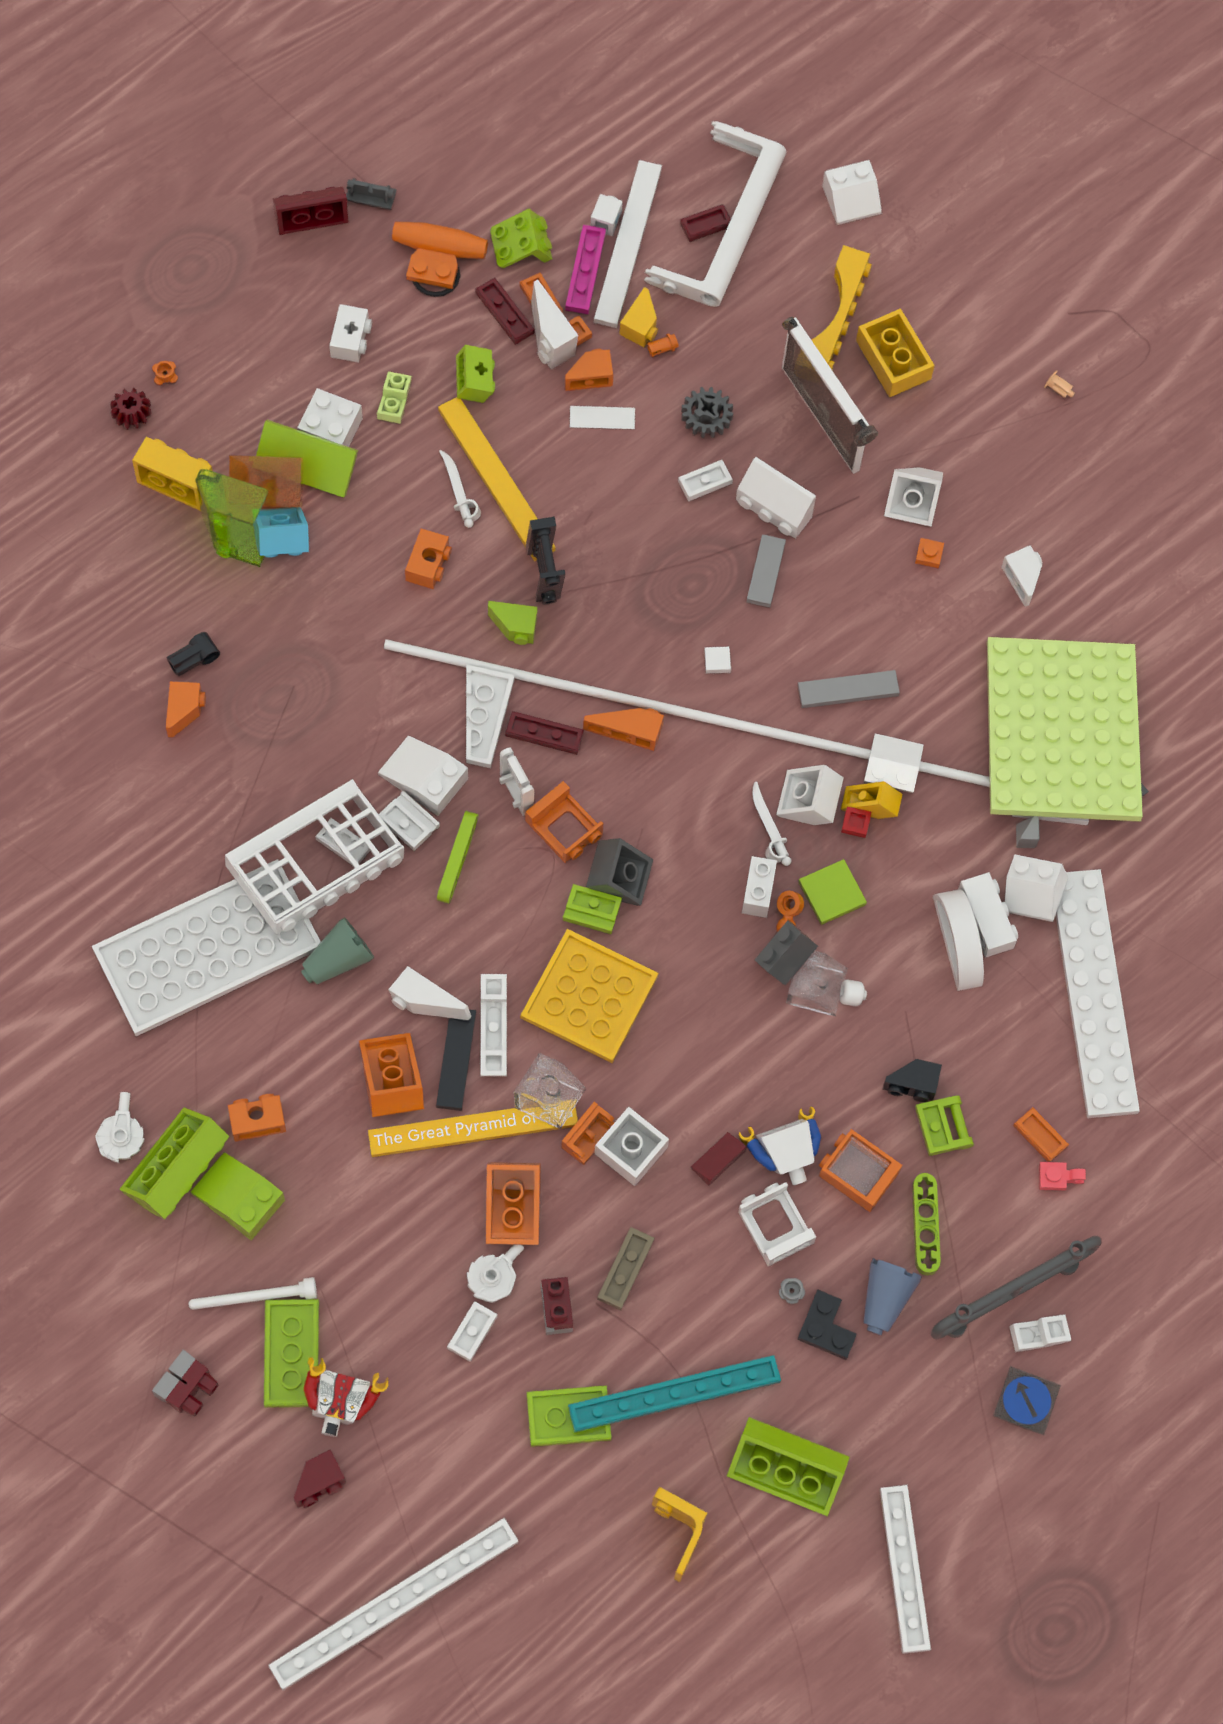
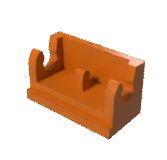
M593 1102L564 1137L561 1148L584 1165L595 1152V1145L615 1123L613 1122L614 1117L596 1102Z

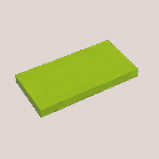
M266 420L253 467L345 497L358 450Z
M319 1299L265 1300L264 1408L308 1407L303 1388L307 1372L310 1371L308 1359L313 1357V1366L319 1365Z

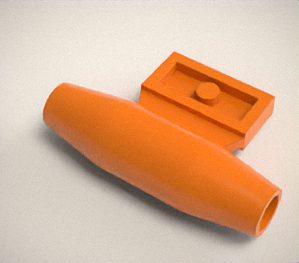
M395 222L392 231V241L416 249L410 258L406 280L453 289L458 270L456 258L485 259L488 240L463 230L425 222Z

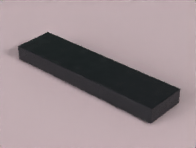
M469 1009L471 1013L469 1020L449 1018L436 1108L462 1111L476 1010Z

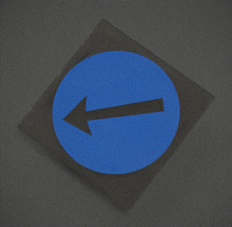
M1010 1366L993 1416L1044 1435L1061 1385Z

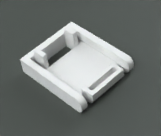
M509 747L500 752L501 778H499V782L501 784L505 783L514 799L513 807H518L522 816H524L525 812L534 805V789L530 785V781L516 756H514L513 750Z

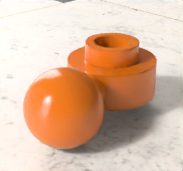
M789 890L784 891L778 897L777 908L783 914V918L776 925L777 932L787 920H790L796 926L793 917L799 915L804 908V899L799 893ZM794 900L795 906L791 909L790 903Z

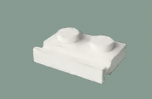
M404 791L379 813V816L388 828L413 851L430 837L435 829L440 827V823Z

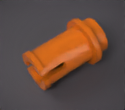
M669 333L666 334V337L647 342V348L651 357L670 350L674 352L679 347L675 334L670 335Z

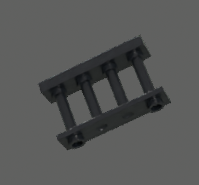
M555 516L530 520L526 541L527 555H533L537 558L540 576L535 599L536 602H542V604H552L557 602V599H560L566 575L565 569L556 571L552 546L556 531Z

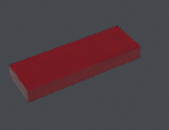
M495 277L475 289L476 295L515 345L535 334L534 327Z
M512 711L505 736L578 755L584 729Z

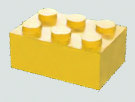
M901 308L858 327L856 342L889 398L932 379L935 365Z
M146 437L132 459L137 483L199 511L204 509L215 490L212 466L206 460L193 458L179 448L175 450L159 439L153 440Z

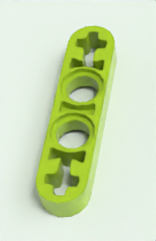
M469 811L464 813L438 890L437 901L450 904L477 825L478 814Z
M922 1173L915 1178L912 1186L915 1264L919 1273L929 1276L936 1273L941 1262L937 1182L934 1176ZM922 1180H926L927 1185H931L927 1190V1198L922 1199L923 1188L918 1187ZM922 1205L930 1206L933 1210V1215L929 1218L922 1217L918 1211L919 1207ZM925 1230L932 1232L934 1241L928 1244L922 1242L920 1233ZM935 1248V1251L931 1250L929 1253L930 1261L935 1262V1264H932L931 1268L928 1269L926 1264L921 1262L925 1260L926 1250Z

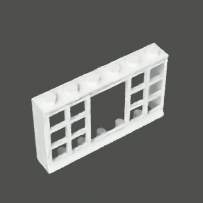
M352 779L225 854V866L277 935L282 931H290L302 919L313 917L325 905H333L345 893L356 891L360 884L368 879L370 881L376 879L386 868H393L400 864L404 858V846L401 845ZM351 799L354 800L362 811L354 817L350 815L343 805ZM338 807L347 821L332 829L323 816ZM364 817H367L376 829L368 835L357 824ZM317 819L355 868L318 891L280 842ZM352 826L361 839L346 847L336 834ZM378 835L389 846L388 849L381 853L370 841ZM366 844L375 857L359 865L350 852ZM276 845L285 858L269 867L260 853ZM255 857L264 870L249 879L240 865ZM289 863L298 877L283 885L274 871ZM269 875L278 889L262 897L253 884ZM303 881L312 895L296 903L287 890ZM282 893L292 907L276 916L267 902Z

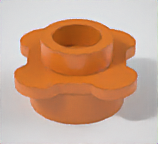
M161 361L153 365L152 371L156 376L154 378L155 384L162 385L167 382H177L178 376L175 374L176 364L174 362Z

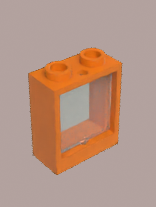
M851 1129L847 1135L842 1133L834 1144L837 1148L832 1155L827 1153L819 1164V1167L822 1168L819 1177L868 1212H871L897 1177L903 1165Z

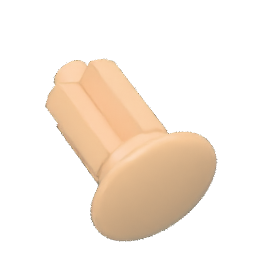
M1055 371L1047 380L1044 388L1048 385L1064 398L1067 395L1073 397L1074 392L1071 390L1073 386L1056 375L1058 371Z

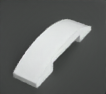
M481 974V1076H507V974Z

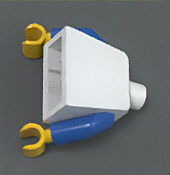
M810 1107L809 1116L804 1115L802 1108H800L799 1120L756 1135L757 1139H755L753 1128L747 1127L751 1136L745 1138L739 1132V1139L747 1145L756 1161L767 1170L775 1171L778 1174L788 1172L792 1185H797L807 1181L803 1167L814 1163V1156L818 1154L821 1134L814 1119L815 1109Z

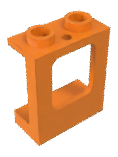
M564 781L525 812V821L564 863L570 859H577L583 853V848L589 843L595 844L603 835L604 823L602 821L597 823L570 795V787ZM569 812L588 832L566 849L548 828L562 815Z

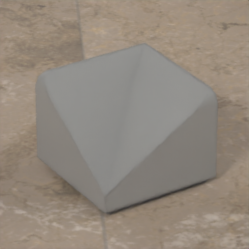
M1038 816L1028 818L1016 826V847L1035 848L1040 839Z

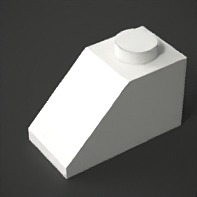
M1031 545L1005 556L1002 564L1004 573L1025 607L1030 604L1042 567V559L1038 552H1034Z

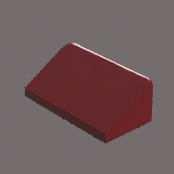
M727 1132L691 1166V1169L710 1186L746 1152L747 1146Z

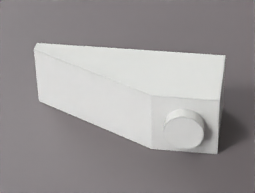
M408 966L388 989L392 996V1003L400 1010L406 1008L414 1014L463 1020L471 1018V1013L466 1004Z

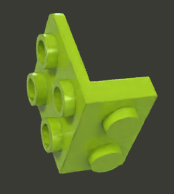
M527 209L492 226L490 232L499 267L506 268L530 255H534L544 263L552 260L550 251L552 245L546 233L547 223L542 216L537 215L531 209Z

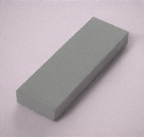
M762 534L747 603L770 608L786 539Z

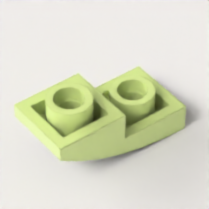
M388 371L383 387V396L377 412V419L401 424L412 376Z

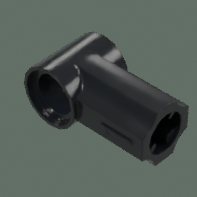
M201 632L195 635L187 646L167 656V661L174 673L179 677L200 664L207 665L212 663L220 656V651L208 633Z

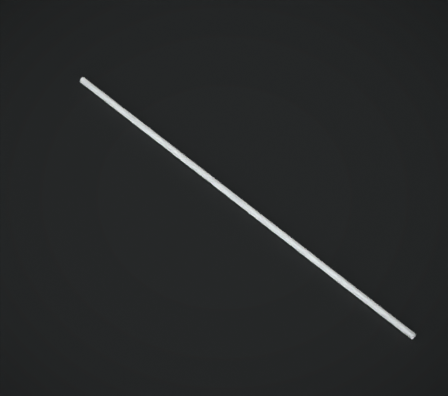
M387 639L384 644V649L465 668L466 664L515 675V679L645 709L650 708L662 713L868 760L871 750ZM920 761L919 771L990 787L988 776Z

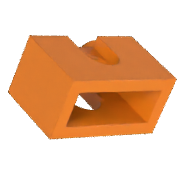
M420 529L405 569V579L407 582L434 589L436 581L440 582L443 577L444 568L441 567L444 560L448 561L451 555L452 547L449 546L448 536ZM432 558L435 559V561L430 562L425 559Z
M264 1094L259 1096V1101L249 1102L248 1099H238L233 1104L228 1105L235 1142L286 1132L279 1095ZM254 1111H261L263 1113V1116L258 1120L250 1118V1114Z

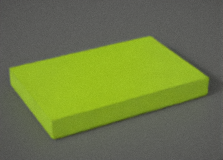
M607 1385L527 1392L531 1447L611 1441L610 1424L574 1433L568 1410L569 1404L608 1395Z

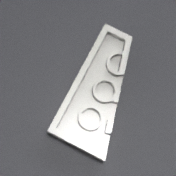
M466 664V763L491 768L515 675Z

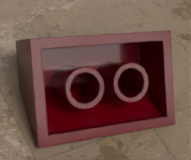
M343 186L328 187L324 190L305 191L301 194L282 195L278 198H273L279 235L349 223L347 196Z

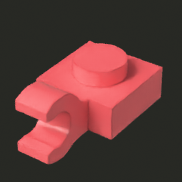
M1040 1162L1039 1164L1040 1190L1066 1191L1067 1183L1084 1184V1180H1086V1169L1067 1170V1163Z

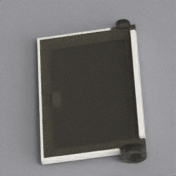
M789 317L782 323L784 330H788L782 369L854 474L860 470L865 445L877 437L878 431L873 425L869 426L797 318Z

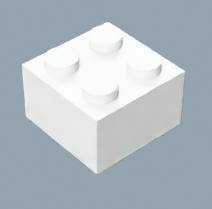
M317 388L297 430L349 447L362 421V406Z
M628 1107L595 1145L594 1154L632 1185L636 1186L668 1148L669 1138Z

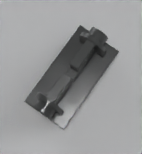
M353 178V180L348 179V192L346 196L347 201L391 210L397 189L391 188L389 185L385 187L357 181L356 178Z

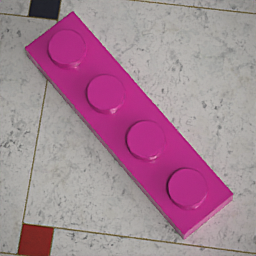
M583 225L565 311L589 314L606 235L605 228Z

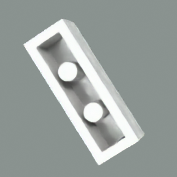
M990 872L961 881L958 889L965 892L971 904L985 958L1014 949L1018 939V932L1016 927L1009 922L1008 907L1005 902L1000 900L998 895L1000 889L996 879L992 880Z

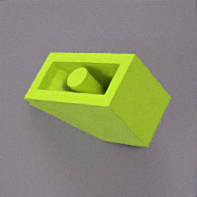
M488 601V616L509 641L519 645L534 643L538 607Z

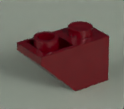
M331 1449L306 1461L293 1498L297 1508L302 1505L304 1508L310 1507L319 1501L318 1497L327 1493L330 1496L343 1489L342 1485L346 1483V1480Z

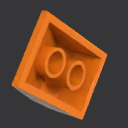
M410 1033L359 1040L372 1117L424 1109L423 1087Z
M488 1162L486 1244L539 1245L541 1163Z

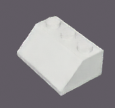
M757 457L753 459L737 489L736 500L743 508L754 511L760 519L772 523L778 527L781 533L787 536L790 535L795 539L811 520L816 495Z

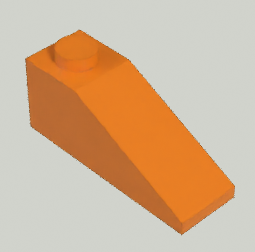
M636 708L585 715L583 729L654 751L663 726L664 715L650 708L646 710Z

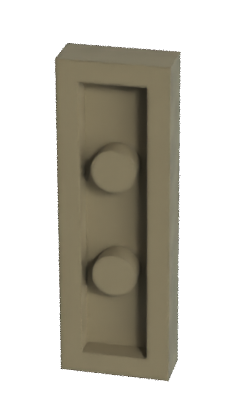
M630 1227L597 1300L622 1310L654 1242V1237Z

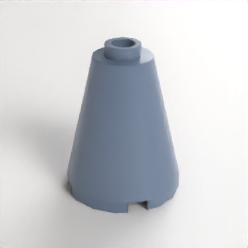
M872 1258L863 1323L868 1325L867 1330L878 1335H882L883 1331L889 1332L919 1285L922 1276L914 1272L912 1274L908 1273L902 1267Z

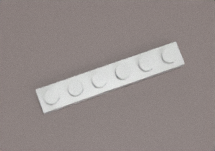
M908 1486L880 1488L902 1654L930 1651L931 1647Z

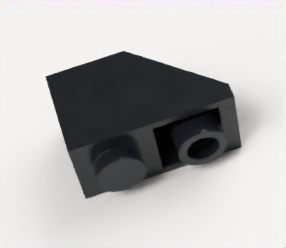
M915 1059L887 1076L882 1089L887 1090L889 1094L894 1096H903L904 1094L913 1096L914 1100L920 1102L933 1101L942 1065Z

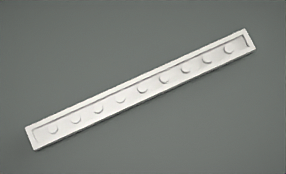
M505 1518L501 1519L269 1664V1668L282 1690H285L519 1543L518 1539Z

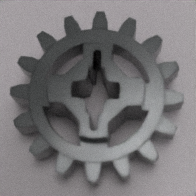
M700 387V393L698 394L694 390L691 391V398L685 397L681 409V419L686 421L685 428L689 429L692 427L693 435L701 432L702 438L706 436V433H709L711 438H714L715 432L722 435L724 428L729 429L730 421L733 420V404H728L729 397L725 396L722 398L721 390L713 393V387H710L708 392H705L704 388ZM695 406L696 408L694 414L692 415L691 410ZM720 411H723V416H722V418L720 419V418H719Z

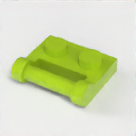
M959 1095L916 1104L915 1106L929 1156L958 1149H968L974 1146L972 1137L968 1135L960 1107L962 1102ZM944 1108L951 1109L959 1137L957 1140L952 1138Z

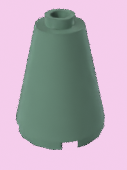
M344 917L342 920H339L302 963L304 969L301 973L309 983L314 981L318 985L370 962L374 955L363 939L359 937L354 927Z

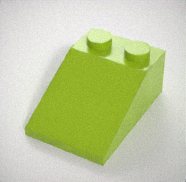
M225 1152L190 1192L251 1241L285 1201L284 1194L280 1189Z

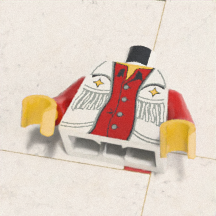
M310 1357L308 1359L310 1371L307 1372L303 1391L308 1407L312 1409L313 1416L325 1419L322 1434L337 1437L340 1423L349 1425L354 1423V1421L360 1420L374 1406L381 1392L388 1388L389 1379L387 1377L384 1383L379 1384L376 1382L379 1378V1373H375L372 1378L373 1386H370L369 1381L325 1370L326 1365L323 1358H321L320 1365L313 1366L314 1359Z

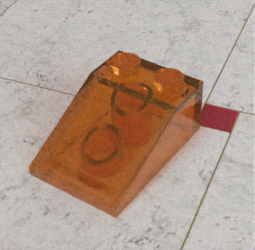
M229 455V504L302 507L303 457Z

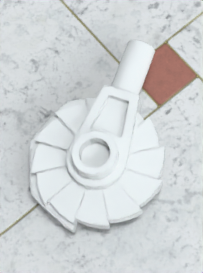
M128 1092L120 1093L118 1111H116L115 1116L104 1119L95 1136L101 1155L116 1163H119V1159H131V1156L140 1152V1148L145 1140L143 1138V1127H140L135 1118H131L129 1111L130 1093Z
M514 1244L505 1255L502 1254L499 1257H495V1255L483 1257L482 1255L475 1262L471 1263L469 1272H467V1281L469 1283L467 1286L475 1293L474 1297L493 1303L510 1295L516 1279L512 1263L524 1250L522 1244Z

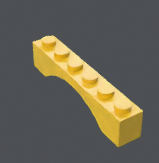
M845 245L842 247L834 272V278L840 295L839 310L830 325L818 336L811 339L832 371L835 364L832 361L833 356L839 355L842 342L839 340L841 335L846 336L850 325L847 319L849 316L853 317L857 307V303L854 302L856 296L861 297L864 289L863 277L868 278L872 264L869 263V253ZM802 351L798 361L797 372L801 376L823 383V380Z

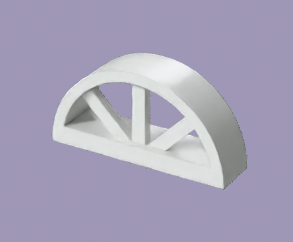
M961 889L934 894L933 900L957 991L982 986L984 979L982 947L976 919L968 897Z

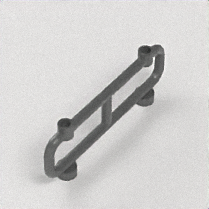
M1092 1236L1082 1242L1074 1241L1068 1250L971 1304H960L953 1314L942 1319L932 1328L931 1337L936 1340L947 1335L953 1338L961 1337L966 1331L967 1324L1058 1273L1072 1275L1077 1270L1079 1262L1093 1254L1102 1243L1099 1236ZM1077 1247L1079 1250L1074 1252L1072 1248ZM963 1310L966 1313L960 1316L958 1311Z

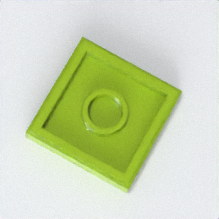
M844 859L802 877L798 881L821 925L867 904Z

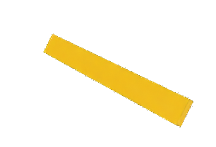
M456 397L438 406L439 413L526 548L530 520L537 519L536 515L463 401ZM554 544L552 546V552L556 551V547ZM531 555L534 562L537 561V558Z

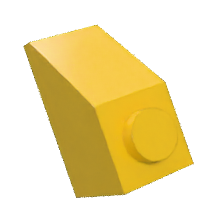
M643 288L620 322L619 335L643 348L648 341L652 342L658 332V328H656L657 316L647 288Z
M885 781L846 786L841 810L846 812L848 806L872 812L871 818L898 817L903 794Z

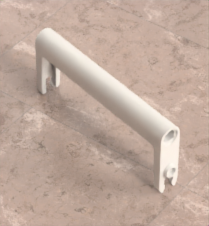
M712 122L711 125L714 126V130L711 131L714 141L758 157V160L705 280L698 281L652 266L651 269H646L645 271L651 277H646L644 281L663 289L667 293H675L708 306L717 307L723 299L787 152L784 146L775 141L749 133L740 127H732L721 122Z

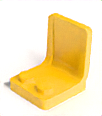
M659 1487L653 1497L652 1506L655 1507L654 1511L664 1518L669 1519L671 1516L688 1525L693 1532V1536L675 1573L674 1579L680 1582L698 1544L707 1513Z

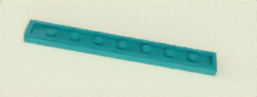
M772 1355L569 1404L568 1410L575 1433L781 1382V1377L775 1356Z

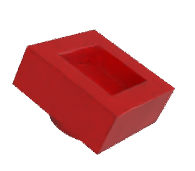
M847 806L841 833L866 838L872 812Z

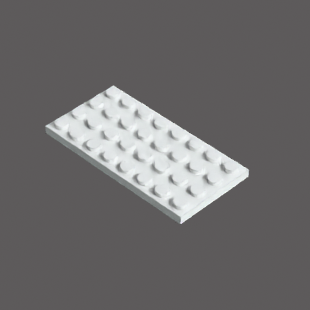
M279 860L268 863L269 867L279 862ZM260 867L247 873L246 875L250 879L258 873L262 872L264 869L263 867ZM282 867L274 871L283 885L289 882ZM269 875L253 884L262 897L278 889ZM234 879L93 945L92 949L135 1036H138L311 954L321 941L310 920L305 918L297 922L290 931H282L276 935ZM293 887L288 889L287 891L295 902H300ZM282 893L267 902L276 916L292 907Z

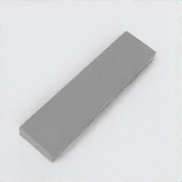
M895 670L798 682L797 685L801 708L895 697L900 694Z

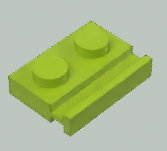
M573 884L563 915V921L612 934L622 898Z

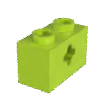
M464 345L456 355L457 398L484 403L494 393L495 381H493V370L495 362L492 359L491 349Z

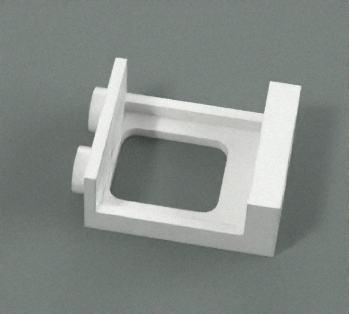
M786 1182L781 1185L774 1183L764 1190L765 1193L757 1197L755 1194L746 1197L741 1201L742 1204L738 1210L767 1266L814 1244L816 1239L812 1228H807L787 1192L788 1185ZM772 1200H778L789 1218L793 1229L772 1241H768L757 1225L752 1211Z

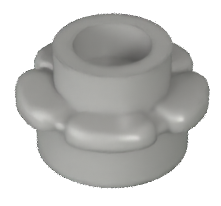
M796 1278L783 1280L779 1289L780 1297L786 1300L787 1303H797L805 1295L803 1283ZM794 1289V1293H790L789 1290Z

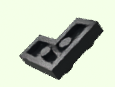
M817 1289L797 1340L847 1360L857 1334L832 1324L842 1299Z

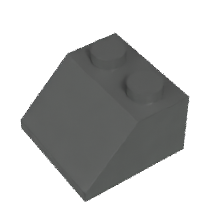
M621 838L599 840L586 887L621 897L622 902L640 906L653 859Z
M787 920L755 958V961L769 974L786 985L816 950L818 945L790 920Z

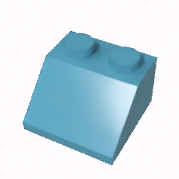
M301 506L252 510L256 545L260 556L269 558L276 557L278 554L297 556L301 555L302 552H309L308 523Z

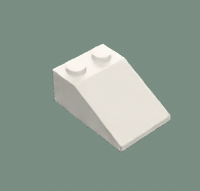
M536 280L533 285L531 306L538 348L537 353L543 364L547 363L552 370L575 356L578 334L539 280Z
M407 736L379 770L378 775L439 816L468 780V767L448 753L411 736Z

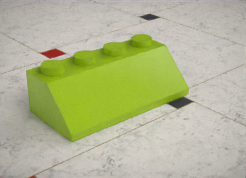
M184 1107L119 1190L152 1214L166 1219L175 1210L177 1203L184 1194L190 1191L192 1184L198 1176L207 1169L209 1162L216 1153L222 1150L224 1143L230 1136L210 1117Z
M749 1417L727 1477L828 1516L850 1457Z

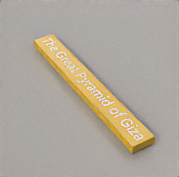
M572 1099L368 1130L371 1156L378 1157L571 1128L578 1122L575 1101Z

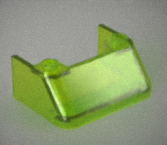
M207 469L199 470L195 482L201 514L216 553L226 559L231 557L260 567L265 556H260L257 549L254 524L266 499L268 490Z

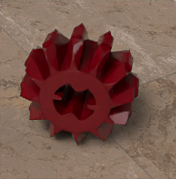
M124 388L122 395L115 393V400L111 401L110 407L112 409L111 416L113 419H116L118 426L124 424L128 430L131 425H134L138 429L139 423H147V417H150L152 413L150 408L151 402L146 398L143 391L137 393V390L133 388L131 392H127Z

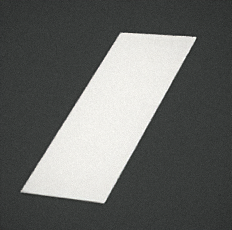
M570 406V427L635 429V408Z

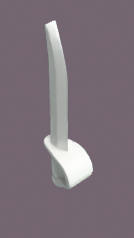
M439 450L445 462L457 500L454 509L456 511L460 510L465 527L471 528L473 522L480 517L481 510L476 501L466 499L457 467L452 458L442 450ZM469 508H476L474 514L471 515Z
M754 782V804L772 840L766 849L765 856L767 859L777 860V863L782 862L783 865L788 866L791 864V858L788 857L789 854L784 845L787 839L781 838L763 800L758 782ZM772 848H775L778 856L773 853Z

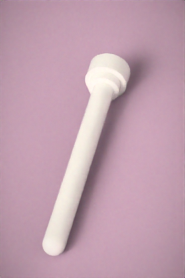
M314 1277L304 1278L303 1281L298 1282L299 1285L191 1299L188 1305L190 1309L195 1310L300 1295V1298L315 1299L317 1298L316 1283Z

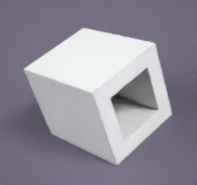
M600 194L591 215V226L605 228L606 235L613 236L622 214V201L614 196Z

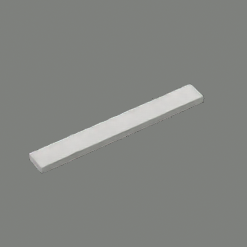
M639 160L594 317V323L614 328L618 326L662 165Z

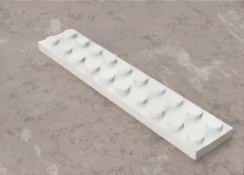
M1101 869L1066 872L1068 880L1055 916L1087 1118L1138 1114L1140 1111Z

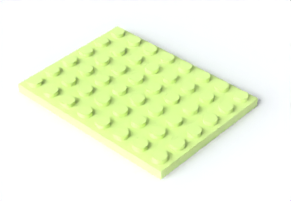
M988 637L990 814L1141 821L1143 815L1135 644Z

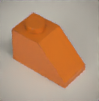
M593 349L592 351L585 352L565 375V391L613 386L610 349Z
M170 681L166 718L168 737H174L200 716L201 707H205L206 692H202L200 683Z

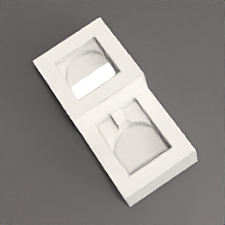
M1065 1315L1043 1317L1037 1321L1015 1323L1009 1326L1015 1352L1033 1350L1071 1341Z

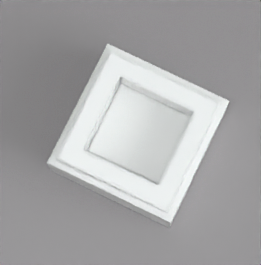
M705 647L706 674L730 673L729 647Z

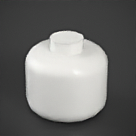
M848 979L842 982L839 990V1000L842 1004L859 1006L866 999L867 991L862 982Z

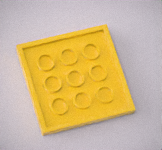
M567 929L523 1009L520 1018L613 1063L659 973Z

